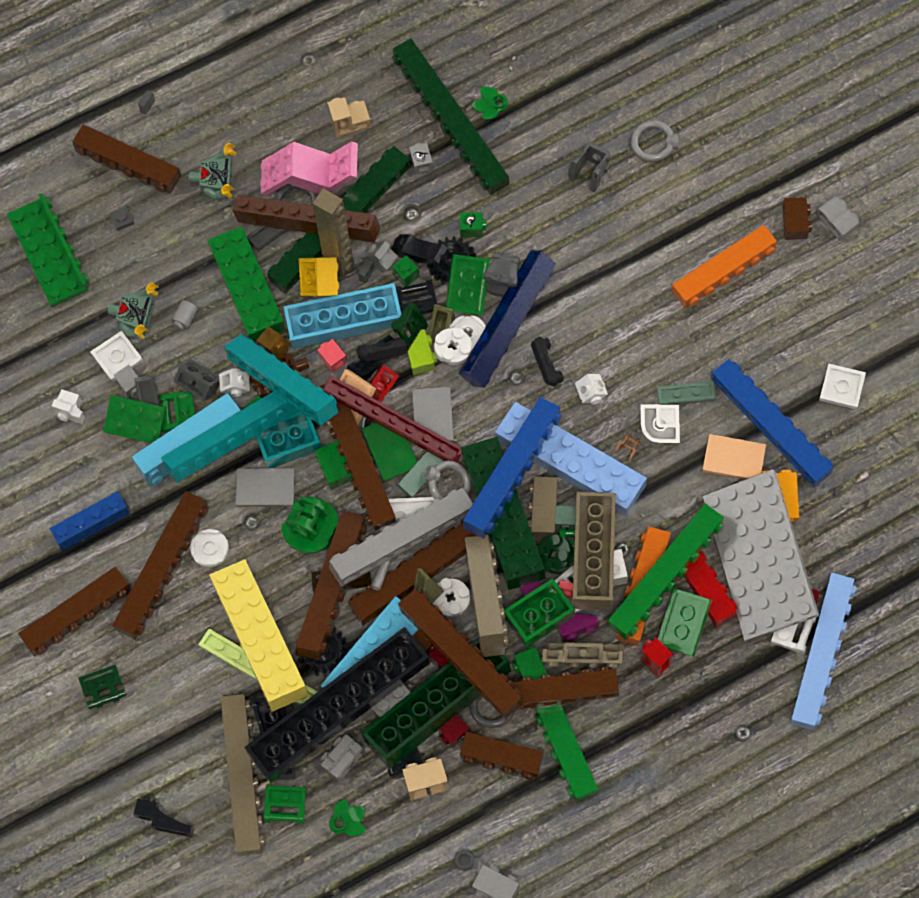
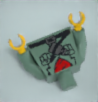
M231 143L225 144L224 150L208 158L206 161H202L200 172H190L189 175L190 183H200L201 192L213 200L226 197L231 199L233 197L231 191L234 190L231 187L232 162L229 155L235 156L236 151L232 150L235 148V145Z
M153 282L149 283L143 290L131 293L128 296H122L120 305L109 304L108 315L116 316L119 329L129 338L140 337L144 339L147 334L155 305L153 298L150 296H158V292L155 289L159 288Z

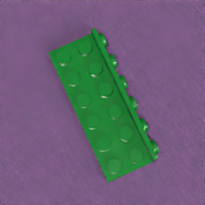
M41 193L38 194L40 199L7 213V216L52 308L89 291L86 285L89 283V280L85 273L81 274L79 269L82 266L78 258L74 259L72 253L75 252L71 243H66L65 241L67 235L63 227L59 229L57 225L60 221L56 213H51L50 211L52 205L49 198H44Z

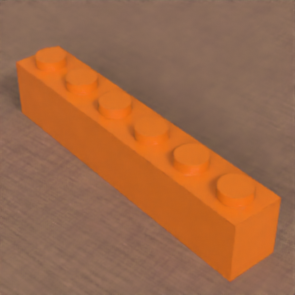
M762 225L673 283L672 293L684 308L696 305L703 296L711 295L720 285L725 286L735 275L740 276L749 266L757 265L764 256L772 255L776 251L777 240L765 225Z
M648 526L647 532L643 531L640 543H643L642 550L638 549L635 558V561H638L637 567L632 568L630 579L633 580L631 586L627 585L625 597L629 596L667 550L671 532ZM642 621L638 625L639 630L633 637L629 636L625 640L616 634V640L639 646L646 622Z

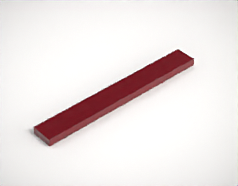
M332 375L328 377L323 391L328 395H332L337 402L444 461L458 463L461 456L460 446Z

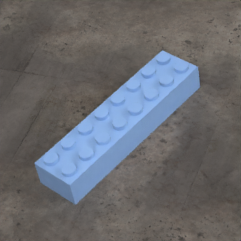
M517 402L513 404L495 431V437H498L501 444L506 447L510 446L531 410ZM556 425L552 428L549 440H545L542 444L543 448L539 456H535L532 460L535 464L583 492L616 493L615 510L624 516H627L646 487L647 478Z

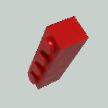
M700 551L699 558L695 563H690L686 567L688 570L683 577L695 595L712 600L708 616L717 628L735 618L738 607L733 599H729L726 594L728 593L723 583L718 582L714 568L707 565L705 562L707 558Z

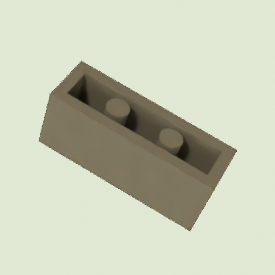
M534 476V483H530V494H533V501H529V513H532V520L528 519V524L533 538H546L555 534L557 478Z

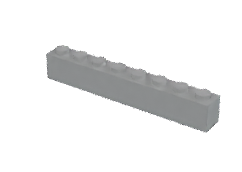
M463 488L452 490L443 499L440 500L438 498L434 500L430 506L419 508L412 516L401 518L392 527L387 526L381 530V533L375 536H368L363 543L359 545L354 544L343 554L338 553L334 555L329 561V569L342 587L460 522L467 515L473 502Z

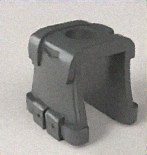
M587 142L583 146L580 156L578 158L575 157L569 166V179L574 182L588 160L598 165L593 171L590 190L596 192L603 173L608 171L610 152L594 143Z
M494 252L491 264L483 276V279L487 281L486 292L503 298L516 297L520 257L509 253L501 254L500 252Z

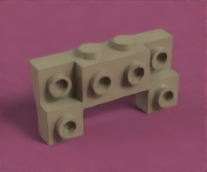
M545 643L542 662H547V666H559L560 662L568 663V667H580V664H588L589 668H600V664H607V667L619 668V664H623L624 644Z

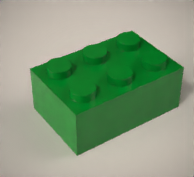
M552 578L506 608L504 615L520 641L527 648L575 617V609Z

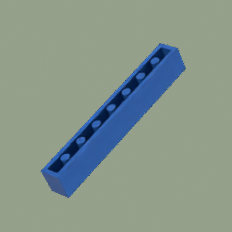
M728 359L712 372L711 380L814 488L832 474V462L819 453V449L814 443L810 444L803 431L797 430L793 426L792 420L780 412L777 404L771 403L767 399L766 393L754 385V381L750 376H745L741 372V368L736 362Z
M539 397L463 519L464 529L483 539L487 533L490 534L493 531L495 520L502 516L505 504L512 500L514 496L513 491L516 486L519 487L522 484L524 473L530 471L533 465L532 460L535 456H539L543 448L542 444L551 437L553 426L559 424L562 417L560 415V406Z

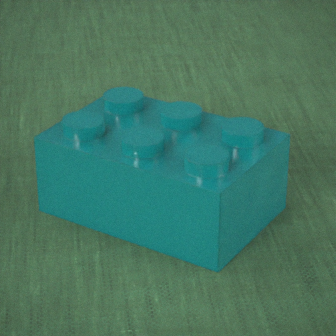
M301 411L256 436L267 468H273L315 453L314 450L321 448L312 420Z

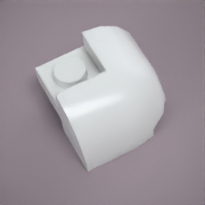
M641 405V427L644 435L649 440L657 443H680L679 405Z

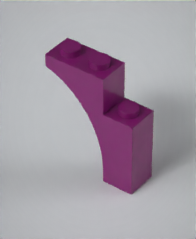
M540 581L521 586L519 589L522 596L525 597L542 585ZM575 613V617L558 627L557 630L562 642L566 640L571 642L576 640L581 634L586 633V635L596 632L597 628H599V621L596 615Z

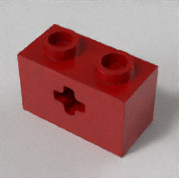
M385 365L379 367L369 384L376 388L372 398L382 402L399 375Z
M657 638L653 641L648 640L642 646L641 662L658 678L672 664L673 653Z

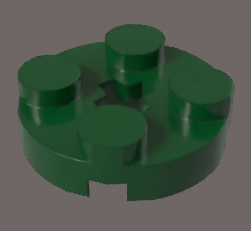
M553 534L543 539L537 545L545 572L560 574L570 566L571 555L573 556L574 551L572 544L567 539ZM553 551H558L555 559L551 557Z

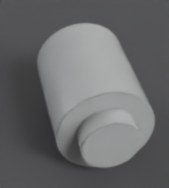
M182 300L171 319L173 326L181 331L188 329L198 312V308L194 304Z

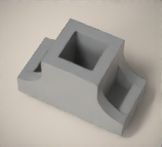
M382 241L370 244L361 256V259L364 262L367 258L373 260L374 267L381 272L387 271L398 255L391 250L390 244Z

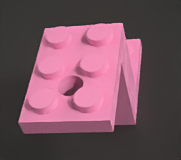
M351 141L331 154L296 142L290 143L262 160L261 194L267 196L286 184L318 194L323 188L329 192L334 191L357 177L358 143Z

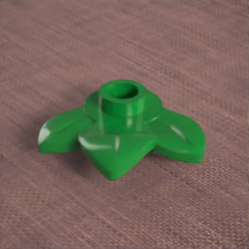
M480 87L482 98L471 104L474 110L483 113L484 120H491L508 107V100L504 95L498 94L495 88Z
M346 799L339 801L334 807V816L329 821L331 831L335 834L345 833L351 837L363 834L366 828L360 822L364 818L365 808L361 806L349 807ZM339 821L343 823V826L340 828L336 827V823Z

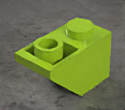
M425 329L420 330L408 350V359L413 375L435 370L437 357L434 352H431L432 340L430 334L426 335Z

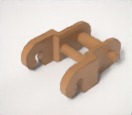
M628 433L627 436H624V441L619 442L614 453L617 454L618 449L620 450L621 447H627L632 450L628 459L631 462L632 457L636 454L637 446L641 444L639 443L640 439L636 441ZM627 440L635 444L633 448L625 444Z

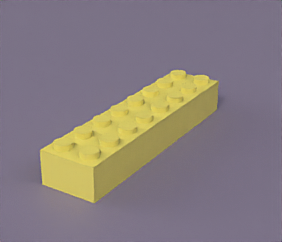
M244 559L209 574L216 594L271 712L307 697L306 686L246 560Z

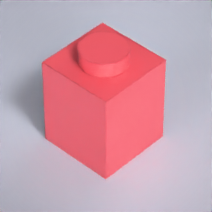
M333 339L329 342L325 341L319 346L318 355L332 373L347 363L345 353Z

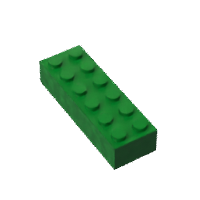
M241 226L208 239L211 253L248 338L256 342L268 326L276 332L286 330L282 316L243 227Z

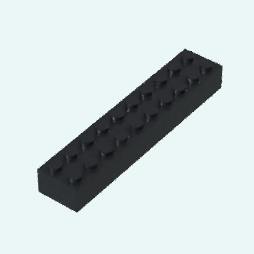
M405 627L245 746L247 754L271 784L429 665V656Z

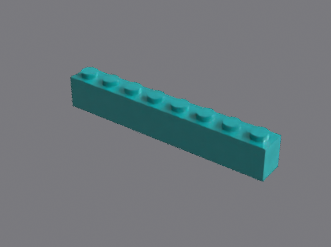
M240 334L224 346L229 361L320 426L338 414L337 401L332 395L326 394L321 387L313 385L308 378L305 379L298 371L292 370L285 362L279 361L274 354H269L262 346L256 345L251 338H246Z
M272 392L162 456L161 459L164 467L177 483L294 415L299 410Z

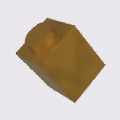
M269 326L256 340L267 352L274 354L278 359L291 346L281 334Z

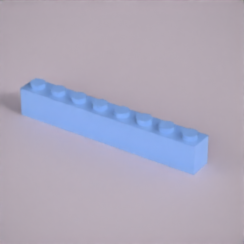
M831 573L791 719V725L813 731L815 725L819 726L822 714H819L820 706H825L827 696L823 694L825 688L829 689L832 677H829L830 669H835L837 659L833 657L835 651L839 652L842 641L838 640L840 633L844 634L847 622L843 621L844 616H849L852 604H849L848 601L850 597H854L856 586L853 585V578Z

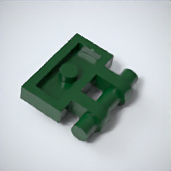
M116 665L78 678L84 697L93 696L94 700L87 702L89 710L96 707L99 709L104 704L112 701L115 703L120 701L119 699L126 697L124 689L116 691L115 688L122 685ZM110 690L111 694L99 697L98 693Z

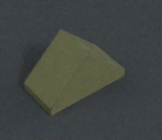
M437 304L434 305L429 329L432 340H435L436 335L441 331L450 328L455 319L453 309Z
M421 568L417 569L414 589L419 593L424 592L430 600L428 602L432 604L444 591Z

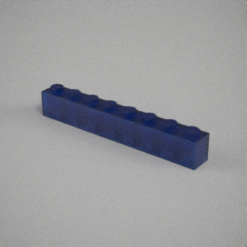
M530 250L517 272V286L508 288L461 368L459 375L473 387L485 388L489 383L494 370L499 366L501 358L507 352L509 344L516 336L520 325L525 321L527 313L534 305L538 294L544 288L548 277L552 274L556 263L543 251Z

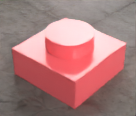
M560 580L559 588L567 599H572L573 583Z

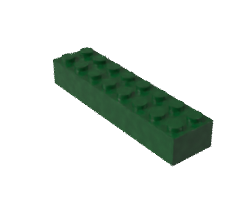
M498 437L461 447L462 459L469 474L476 499L504 455ZM516 488L513 491L514 496L512 500L505 504L502 516L495 520L494 529L489 534L508 590L546 579L545 569Z
M477 639L471 646L475 645L480 650L479 639ZM504 655L483 657L485 660L489 659L496 668L494 670L498 674L503 673L506 676L511 672L509 660ZM449 662L361 732L364 742L391 769L437 732L453 716L459 714L479 698L481 694Z

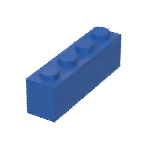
M117 491L49 529L61 551L130 515Z

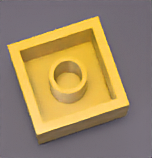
M337 257L299 258L300 296L338 295Z

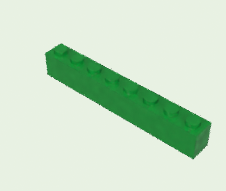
M705 503L609 618L607 626L625 640L629 636L633 637L639 630L638 625L642 621L646 622L651 616L650 611L654 606L657 608L664 599L662 596L666 592L670 593L675 587L676 583L674 582L678 577L682 578L688 570L686 567L690 563L696 562L700 556V550L702 548L706 549L712 542L711 537L715 533H720L724 527V517Z
M536 647L513 655V669L516 674H520L521 678L530 677L534 680L540 679L543 675H548ZM553 705L535 708L537 713L535 719L539 727L543 726L545 731L543 737L546 744H550L553 749L550 753L554 762H558L561 767L558 771L563 781L566 780L569 787L566 790L570 799L574 798L575 802L578 803L597 795L598 787L562 706Z

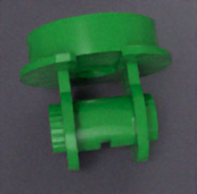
M300 497L292 505L293 510L289 513L286 522L282 524L283 537L288 545L297 551L308 554L319 553L331 545L339 521L335 509L322 499Z

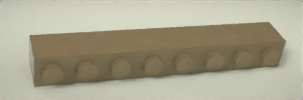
M323 188L312 203L323 257H337V273L344 277L347 272L349 273L352 270L354 261L343 199Z
M244 694L221 697L236 853L238 856L262 853V847H265L264 835H260V827H263L262 815L258 816V808H261L260 796H256V788H259L258 776L254 777V769H257V766L244 748L254 740V738H250V731L253 730L252 719H248V711H251L250 700H246Z

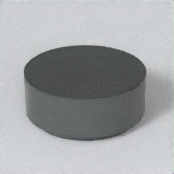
M468 850L457 852L454 857L455 866L461 871L470 870L474 865L473 854Z

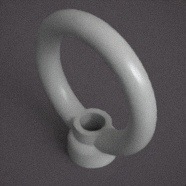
M646 121L634 130L631 137V147L639 158L650 162L659 161L666 158L673 149H679V134H674L672 129L661 121ZM658 128L664 131L667 135V146L665 149L657 154L643 152L639 147L638 139L644 130Z
M443 461L435 467L429 465L426 468L423 479L428 481L430 493L435 500L444 498L438 492L436 482L440 477V472L447 468L454 469L461 475L463 489L469 495L471 481L467 470L461 464L454 461Z

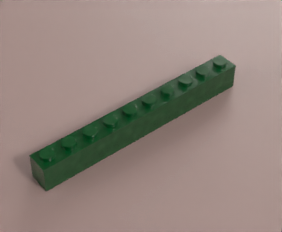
M412 38L394 47L393 62L396 66L401 67L404 78L411 81L412 89L416 94H420L423 105L430 108L431 116L435 121H439L442 132L445 135H449L452 146L455 149L458 148L463 162H468L471 173L474 177L477 176L479 178L482 189L484 191L487 190L492 195L509 185L508 174Z
M395 146L390 150L387 149L383 153L382 158L378 162H374L370 166L369 171L365 175H361L353 187L346 190L342 197L344 210L366 213L411 167L410 158ZM306 233L302 239L299 238L294 243L293 248L289 252L286 251L282 255L281 260L277 264L269 268L267 273L269 281L284 294L300 280L299 258L323 257L319 234Z

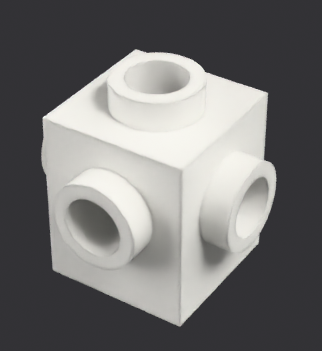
M234 368L219 374L220 392L228 393L231 397H241L242 394L250 391L249 374Z
M586 374L575 382L582 403L595 405L608 395L600 374Z

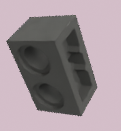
M192 359L178 368L174 383L202 401H206L216 394L220 384L217 375Z

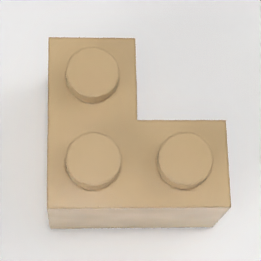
M345 97L334 98L327 102L336 138L371 128V121L364 100L360 102L354 101L350 105H347Z

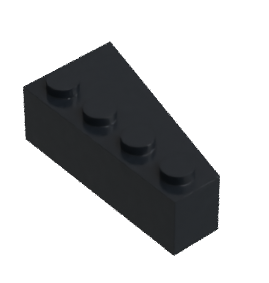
M265 697L250 698L260 734H263L293 711L292 703L271 712ZM295 766L276 780L295 779Z

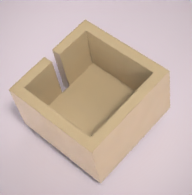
M430 758L423 764L413 763L407 765L406 769H402L411 801L427 797L426 788L429 787L432 795L449 791L441 759Z

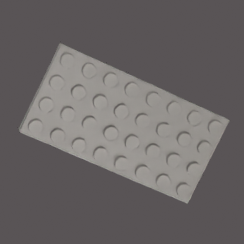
M773 469L704 495V502L724 517V527L719 534L715 533L714 537L732 599L738 607L737 616L744 641L748 642L818 617L817 606L776 471Z

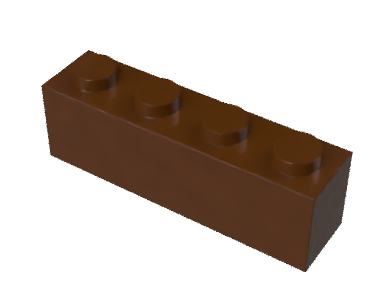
M466 732L460 752V759H463V762L474 765L479 763L486 769L494 770V768H498L505 774L513 775V773L521 774V777L524 779L532 780L533 778H538L543 760V751Z

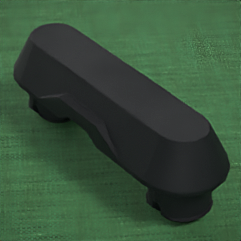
M540 336L531 343L533 353L544 382L555 387L557 383L563 382V373L561 371L556 372L553 363L549 360L550 340L548 338L543 339Z
M396 338L381 344L359 345L356 352L361 361L383 360L405 354L407 342L404 339Z

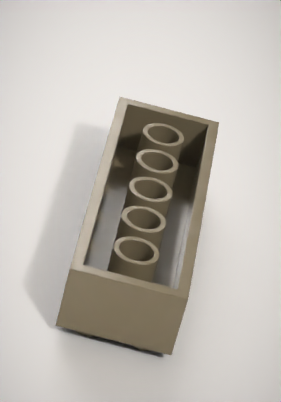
M576 493L574 609L612 610L616 493Z
M488 535L484 539L479 536L465 537L466 559L480 651L482 652L481 656L505 654V646H508L507 627L504 620L505 615L504 608L502 607L501 590L499 589V577L497 574L496 558H494L493 542H489Z

